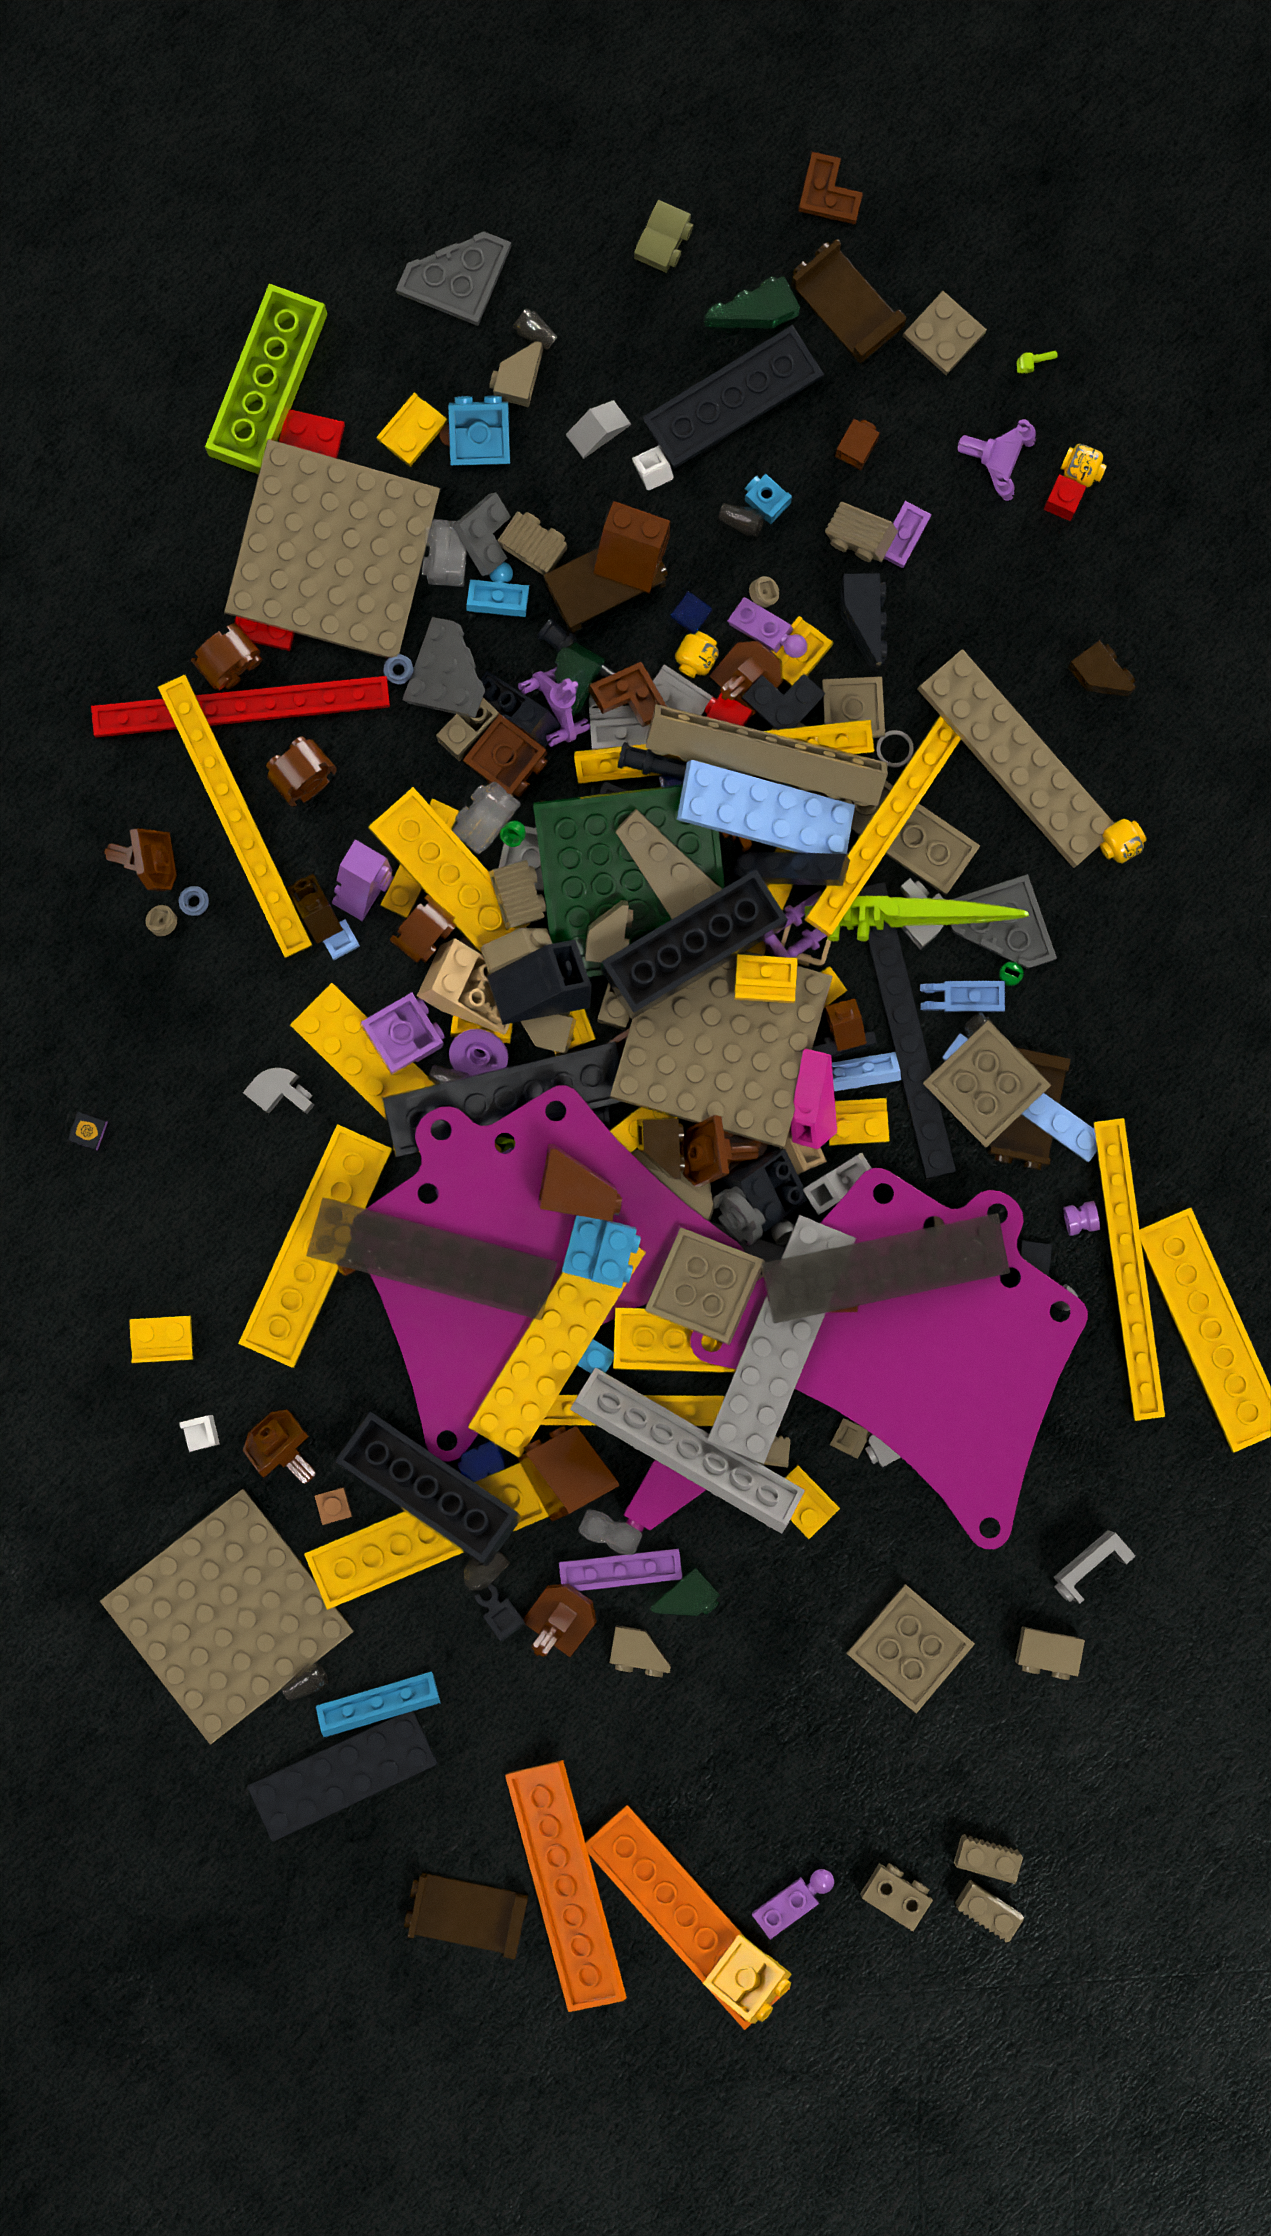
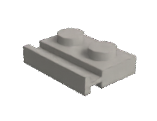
M663 665L661 671L653 680L669 708L702 716L707 704L713 697L666 665Z
M630 705L620 706L604 714L601 713L599 708H589L592 750L622 747L624 742H628L630 746L646 744L650 724L642 727Z

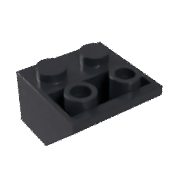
M783 1148L760 1155L756 1160L743 1161L730 1170L728 1175L722 1177L727 1189H732L734 1186L739 1187L752 1208L758 1209L765 1218V1223L762 1225L763 1232H766L809 1200L803 1191L804 1187L788 1153Z

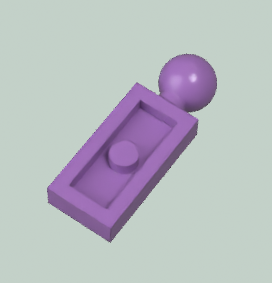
M745 597L727 620L730 626L755 641H761L775 653L779 651L782 645L784 646L785 653L792 658H799L807 651V642L803 636L798 634L790 635L793 627L789 623Z
M825 1869L816 1870L811 1875L809 1884H806L800 1877L752 1912V1916L768 1938H773L819 1904L815 1894H825L833 1888V1875Z

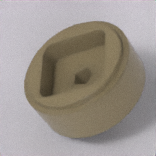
M762 576L751 583L749 593L755 604L766 608L778 601L779 588L773 579Z
M166 905L155 906L146 916V926L156 936L170 934L177 925L176 914Z

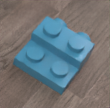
M470 396L455 397V403H449L448 405L451 465L510 464L508 401H502V396H485L484 402H473Z
M576 1215L561 1271L591 1279L594 1282L622 1288L623 1282L629 1283L633 1265H629L628 1261L631 1253H637L641 1236L636 1235V1227Z

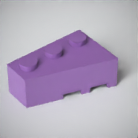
M355 840L339 866L337 881L341 883V887L339 885L335 887L334 892L336 896L333 898L332 904L363 921L380 891L386 892L394 878L391 875L393 870L387 858Z

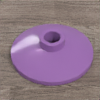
M470 1029L454 1038L449 1049V1058L456 1072L462 1077H467L507 1067L508 1051L502 1040L493 1033L482 1029ZM477 1049H481L485 1053H480L477 1051Z

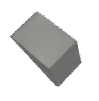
M613 400L589 409L569 430L566 436L584 459L631 426V423Z

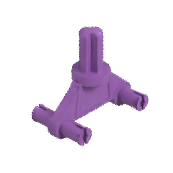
M1025 419L1018 422L1019 425L1015 429L995 440L990 438L985 442L964 435L958 443L959 452L980 458L982 464L986 465L996 492L1006 501L1013 498L1012 495H1014L1015 487L1009 478L1022 445L1030 447L1035 444L1033 441H1036L1035 428Z
M555 667L545 673L542 671L536 672L532 675L531 679L518 684L519 690L523 689L521 693L524 695L535 689L542 690L560 723V730L546 735V740L551 747L562 741L571 742L576 739V735L590 730V724H586L588 722L586 718L576 723L573 722L571 707L576 700L575 694L579 685L576 681L572 682L569 678L565 679L562 683H555L554 681L562 678V672L558 673L560 671L559 667Z

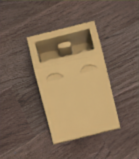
M452 939L440 945L417 997L443 1012L503 1035L506 1034L510 1025H502L487 980V976L491 973L488 972L483 955L457 939Z

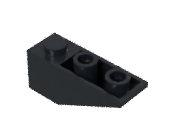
M486 671L480 679L485 688L483 698L499 714L545 748L549 743L546 740V735L558 731L561 727L560 723L546 708Z

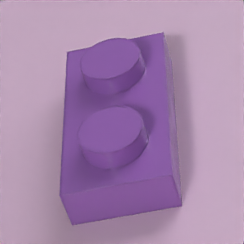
M905 501L893 523L898 533L884 559L904 568L932 514Z

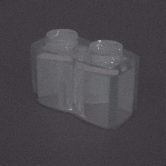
M587 1509L578 1530L585 1538L597 1543H607L611 1549L624 1555H634L642 1537L641 1531L624 1521H614L610 1515L597 1509Z

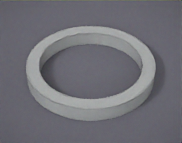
M888 731L885 733V737L878 740L876 746L877 756L880 761L887 762L888 767H901L908 763L913 755L912 740L902 731ZM890 735L902 736L909 744V755L900 763L888 762L881 754V743Z

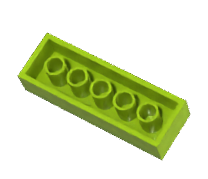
M268 285L205 445V449L210 457L259 475L267 440L270 439L277 442L279 440L282 426L289 409H291L326 320L327 311L325 304L275 285Z

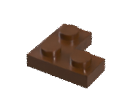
M812 152L799 212L856 224L863 193L835 186L841 158Z
M642 662L594 682L588 688L602 714L629 703L642 727L650 724L655 704L667 707Z

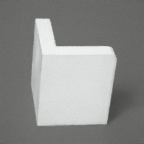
M213 1415L180 1422L181 1429L184 1428L189 1452L220 1444Z

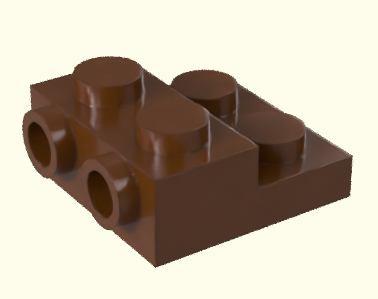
M499 714L465 756L463 762L511 800L514 795L518 798L522 796L529 786V783L526 781L532 772L539 774L548 760L544 758L547 755V750Z

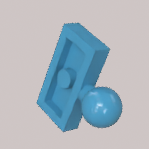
M503 562L489 574L493 582L470 580L467 611L526 617L529 586L509 584L513 577V570L508 563Z

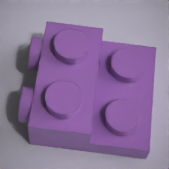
M413 993L406 995L363 1020L360 1024L391 1075L415 1061L418 1062L443 1046L442 1039L445 1037L441 1028L436 1022L434 1024L430 1022L426 1015L429 1013L426 1004L421 998L416 999Z

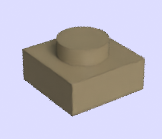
M843 1418L830 1445L858 1459L871 1433L863 1427Z

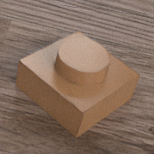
M345 1487L315 1496L322 1525L352 1517Z

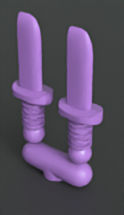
M818 891L794 908L791 905L785 907V916L788 919L785 928L792 923L799 926L802 923L801 917L805 915V906H814L822 892ZM817 928L812 932L806 929L802 932L803 938L794 943L793 946H790L788 951H786L775 934L766 938L763 942L767 951L774 957L790 958L796 957L810 947L813 950L820 947L818 942L827 935Z

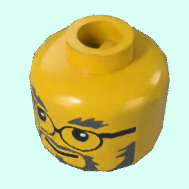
M1077 444L1075 448L1069 447L1061 469L1064 470V477L1090 487L1094 480L1100 482L1107 465L1102 464V452L1084 444Z
M699 631L695 634L686 635L675 654V659L680 664L679 670L692 678L696 674L707 675L719 655V651L716 648L717 642Z
M1121 819L1105 829L1102 834L1104 842L1100 844V848L1108 860L1113 858L1119 863H1124L1143 851V842L1146 841V837L1136 821L1130 822L1127 819Z

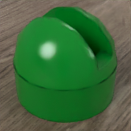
M519 821L506 823L500 831L501 840L510 847L519 846L526 835L525 827Z
M1012 961L1005 963L999 971L1000 980L1004 981L1007 986L1017 985L1024 975L1021 965ZM1008 968L1017 973H1020L1019 977L1017 978L1009 973H1006L1005 969Z

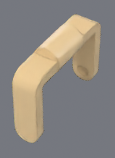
M791 925L785 928L781 944L784 947ZM827 939L821 960L812 958L811 955L804 953L790 958H797V964L808 967L810 964L821 967L826 961L831 941Z

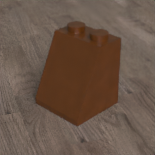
M613 501L603 528L593 573L650 594L670 538V521Z
M548 1144L538 1199L539 1208L612 1222L614 1214L619 1215L622 1197L618 1194L616 1187L555 1144Z
M565 1426L549 1433L551 1440L544 1444L539 1439L525 1446L524 1450L526 1453L518 1457L551 1521L570 1514L620 1486L577 1426L569 1430Z

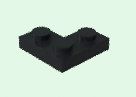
M803 674L783 695L761 675L741 699L772 728L780 730L795 728L825 693Z

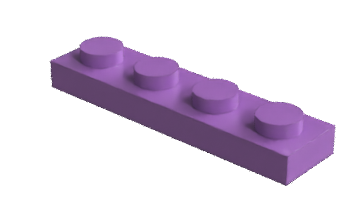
M679 1548L559 1562L561 1584H570L578 1591L682 1579Z

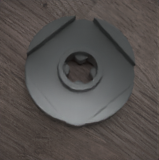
M734 1186L732 1189H725L714 1197V1209L720 1207L722 1215L718 1218L726 1231L736 1241L742 1242L745 1239L748 1241L746 1245L750 1246L762 1237V1225L765 1223V1218L758 1209L752 1208L739 1187Z

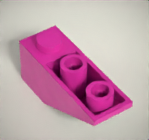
M807 1048L803 1050L793 1100L795 1107L791 1121L793 1143L819 1149L837 1133L831 1055Z

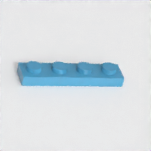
M432 1672L317 1705L316 1710L323 1737H327L440 1703L434 1675Z

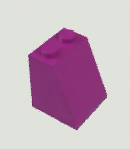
M654 1459L624 1512V1516L628 1517L626 1523L641 1532L644 1527L651 1530L706 1489Z

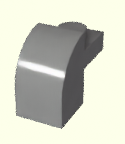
M911 878L899 889L906 898H927L929 892L919 881L914 883ZM938 893V894H937L935 897H933L932 899H943V898H942V896L940 895V893ZM943 925L903 926L901 928L921 950L937 936Z
M271 1068L261 1072L243 1092L267 1113L273 1110L283 1096L287 1097L306 1114L314 1106L309 1101L313 1095L299 1084L296 1088L292 1087L299 1076L284 1068Z
M860 1153L805 1187L803 1191L819 1215L839 1203L865 1171L872 1168L863 1153Z

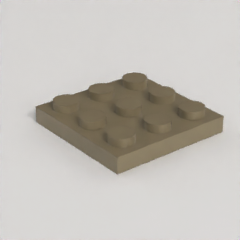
M989 1020L923 1082L985 1147L995 1140L1051 1086V1083Z
M680 1228L645 1311L730 1345L765 1261Z
M904 1584L847 1651V1654L917 1713L974 1646V1643Z

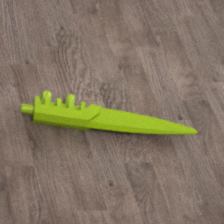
M857 896L832 935L827 936V939L829 941H838L840 926H847L848 930H854V926H858L857 940L867 941L869 940V927L876 926L877 930H883L884 921L890 927L953 925L1025 918L1029 914L1022 909L958 900ZM805 906V917L813 906Z

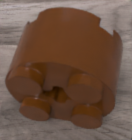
M237 623L226 626L230 630L226 634L222 635L218 631L195 652L198 658L191 659V662L214 689L220 690L226 687L229 690L240 682V674L246 669L249 671L254 669L263 660L259 656V649Z
M303 736L296 738L290 744V749L282 756H274L266 765L269 769L267 778L290 806L297 805L295 800L301 799L303 802H306L318 794L330 782L327 779L330 771L335 775L337 770L315 741L312 739L306 740Z
M429 895L424 898V901L428 904L424 907L420 903L399 927L397 932L401 936L397 938L393 935L390 938L393 944L416 963L420 960L426 963L437 949L433 945L437 939L441 937L445 940L457 926L452 922L455 917Z

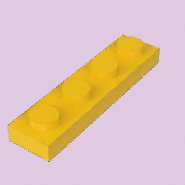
M432 798L430 802L431 808L452 830L460 812ZM401 864L381 906L408 918L423 889Z

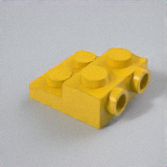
M739 1934L703 1984L745 2020L756 2024L758 2020L763 2022L770 2015L773 2009L770 2003L775 1996L782 1997L791 1985L788 1979L792 1974L771 1956L762 1952L747 1938Z

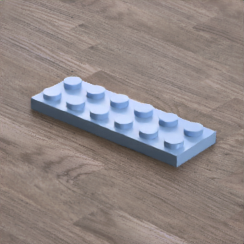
M690 760L686 765L677 820L797 853L847 855L855 805Z

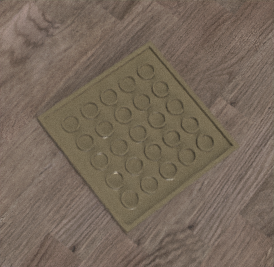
M268 439L224 613L384 658L396 657L400 652L440 488Z
M745 951V952H743V953L740 954V955L762 956V955L755 954V953H752V952H749V951ZM735 957L632 1019L610 1098L697 1124L713 1115H718L722 1117L723 1131L784 1148L795 1111L793 1100L803 1050L805 1048L812 1050L833 976L797 966L795 1003L734 1000Z
M244 1488L100 1600L101 1604L210 1745L354 1632L336 1606L328 1610L326 1609L315 1579Z

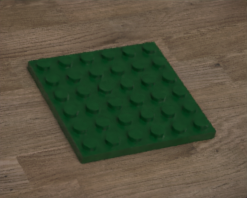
M683 785L533 803L550 938L552 944L576 940L588 977L604 975L600 970L601 962L585 961L584 952L588 925L621 900L628 901V909L633 910L631 928L626 927L624 939H629V945L672 920L615 831L635 809L642 813L722 889L725 888L719 831L677 820Z

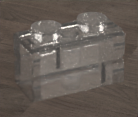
M434 519L432 520V528H426L425 545L430 546L429 557L423 558L422 575H427L429 584L464 586L467 550L452 527L457 521Z
M492 782L486 787L483 785L479 786L471 796V799L474 801L470 808L465 806L455 818L458 824L453 829V832L459 839L466 842V845L479 854L491 845L501 829L520 806V802L511 794H507L506 790L497 782Z

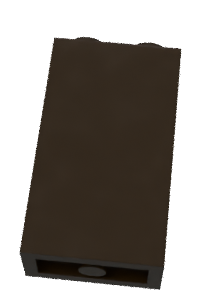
M836 239L832 244L828 242L823 244L815 252L816 257L809 263L804 261L795 268L791 286L861 364L904 328L907 318L900 310H897L895 313L841 253V243Z
M599 548L544 575V582L570 633L581 629V623L643 593L641 590L593 573ZM662 561L652 588L659 585L660 589L666 586L665 577L668 576V572Z
M1016 1048L1051 1083V1086L1044 1093L1057 1103H1060L1065 1073L1069 1070L1071 1059ZM1020 1115L990 1143L988 1154L994 1155V1161L1012 1164L1013 1159L1023 1161V1167L1041 1170L1042 1166L1050 1165L1049 1153L1053 1137Z
M422 1873L420 1880L414 1879L410 1898H415L414 1909L407 1910L404 1928L409 1929V1938L419 1935L504 1953L503 1957L516 1958L528 1894Z

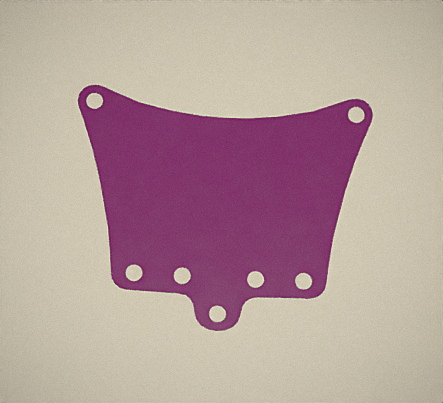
M568 1086L553 1087L488 1126H480L473 1123L461 1110L454 1107H439L430 1111L421 1119L415 1133V1140L422 1156V1164L419 1171L403 1184L360 1212L353 1219L350 1226L351 1238L381 1296L399 1343L413 1386L427 1449L442 1461H453L460 1458L479 1434L470 1429L468 1424L562 1273L561 1270L576 1215L539 1208L538 1199L548 1144H555L616 1187L618 1194L622 1197L619 1215L614 1214L613 1222L636 1227V1235L641 1236L639 1247L646 1251L632 1274L629 1283L624 1287L602 1325L615 1319V1308H637L648 1303L680 1228L744 1252L742 1246L737 1241L691 1209L661 1183L614 1137L583 1098L573 1088ZM552 1101H560L566 1107V1115L560 1121H552L546 1116V1106ZM445 1120L451 1125L452 1133L448 1139L437 1140L432 1136L431 1126L435 1121ZM509 1133L514 1137L515 1147L510 1153L503 1154L495 1148V1139L499 1134ZM431 1183L437 1187L438 1198L435 1202L425 1204L419 1200L418 1189L422 1184ZM374 1217H382L388 1223V1231L382 1237H374L368 1231V1223ZM445 1430L452 1431L457 1437V1445L450 1451H444L437 1445L438 1435Z
M872 1168L865 1171L846 1195L820 1223L856 1238L829 1306L855 1307V1303H858V1312L825 1313L795 1389L834 1408L883 1441L911 1465L943 1498L977 1546L984 1549H996L1001 1547L1011 1534L1025 1470L1038 1430L1058 1378L1086 1325L1088 1311L1085 1304L1077 1296L1020 1256L1017 1249V1239L1024 1222L1023 1213L1018 1203L1009 1195L1000 1191L987 1190L976 1195L966 1206L959 1209H950L883 1168ZM880 1183L889 1184L893 1188V1199L887 1204H880L873 1197V1190ZM995 1203L1004 1205L1008 1211L1007 1219L1001 1224H994L987 1217L988 1208ZM937 1216L943 1220L944 1230L939 1236L931 1237L925 1233L923 1224L928 1217ZM779 1263L756 1282L730 1345L722 1343L718 1351L708 1352L701 1344L703 1335L693 1331L691 1335V1348L700 1360L727 1368H737ZM1013 1267L1019 1271L1021 1280L1016 1287L1007 1288L1001 1283L1000 1274L1005 1268ZM1063 1301L1069 1305L1070 1316L1066 1321L1057 1322L1051 1318L1050 1307L1053 1303ZM992 1517L999 1522L1000 1532L996 1537L986 1538L980 1533L979 1526L983 1519Z

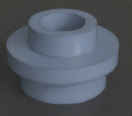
M397 654L396 657H389L386 660L384 674L391 683L404 684L410 680L413 674V664L408 657ZM402 665L404 667L403 674L396 675L393 672L394 666Z
M190 886L181 892L179 906L187 915L198 916L208 908L209 898L202 888ZM193 896L199 897V904L195 907L189 905V900Z

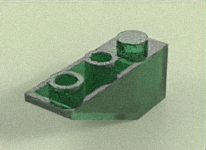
M782 276L778 279L771 277L760 284V288L752 292L744 290L735 295L733 301L725 305L718 303L707 310L708 313L704 316V324L706 327L774 328L799 316L800 306L785 277Z

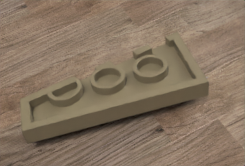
M637 809L615 830L672 919L722 890L719 885Z

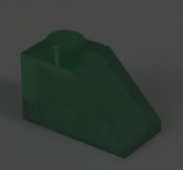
M575 642L560 650L555 660L558 666L554 673L558 684L569 678L572 682L576 681L579 685L576 689V700L571 707L572 716L582 710L590 693L588 690L589 685L595 682L605 662L604 658Z
M694 1567L651 1606V1610L657 1614L698 1616L703 1612L707 1615L719 1604L716 1599L720 1594L702 1573Z

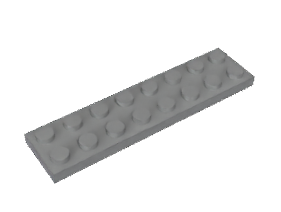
M799 1215L707 1441L764 1464L856 1238Z
M597 1368L593 1370L570 1410L584 1419L596 1424L608 1433L630 1444L635 1449L642 1451L781 1534L787 1527L805 1491L753 1459L707 1441L709 1436L707 1432Z

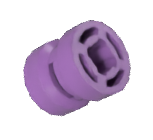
M1094 1201L1085 1202L1078 1209L1074 1205L1063 1208L1069 1236L1079 1234L1081 1229H1087L1090 1232L1100 1230L1099 1216Z

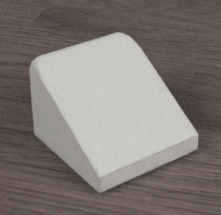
M659 446L632 458L647 490H651L673 479L670 465Z

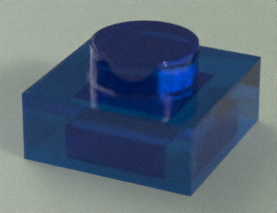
M687 592L671 614V618L695 634L712 612V608L690 592Z

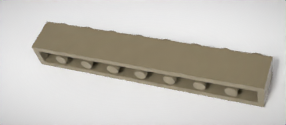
M655 704L646 738L645 748L651 749L653 753L658 755L671 754L679 756L686 762L695 760L723 769L735 770L738 773L752 777H763L777 784L787 783L795 785L799 790L822 792L833 799H840L841 797L850 799L861 806H878L888 775L887 762Z

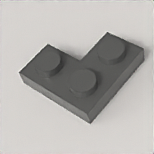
M496 492L488 494L452 526L482 576L489 575L507 559L493 533L509 520L511 516Z

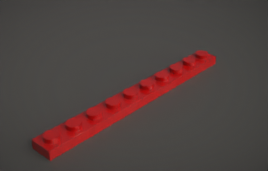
M387 676L195 695L210 726L390 707ZM164 699L91 706L95 737L177 729Z

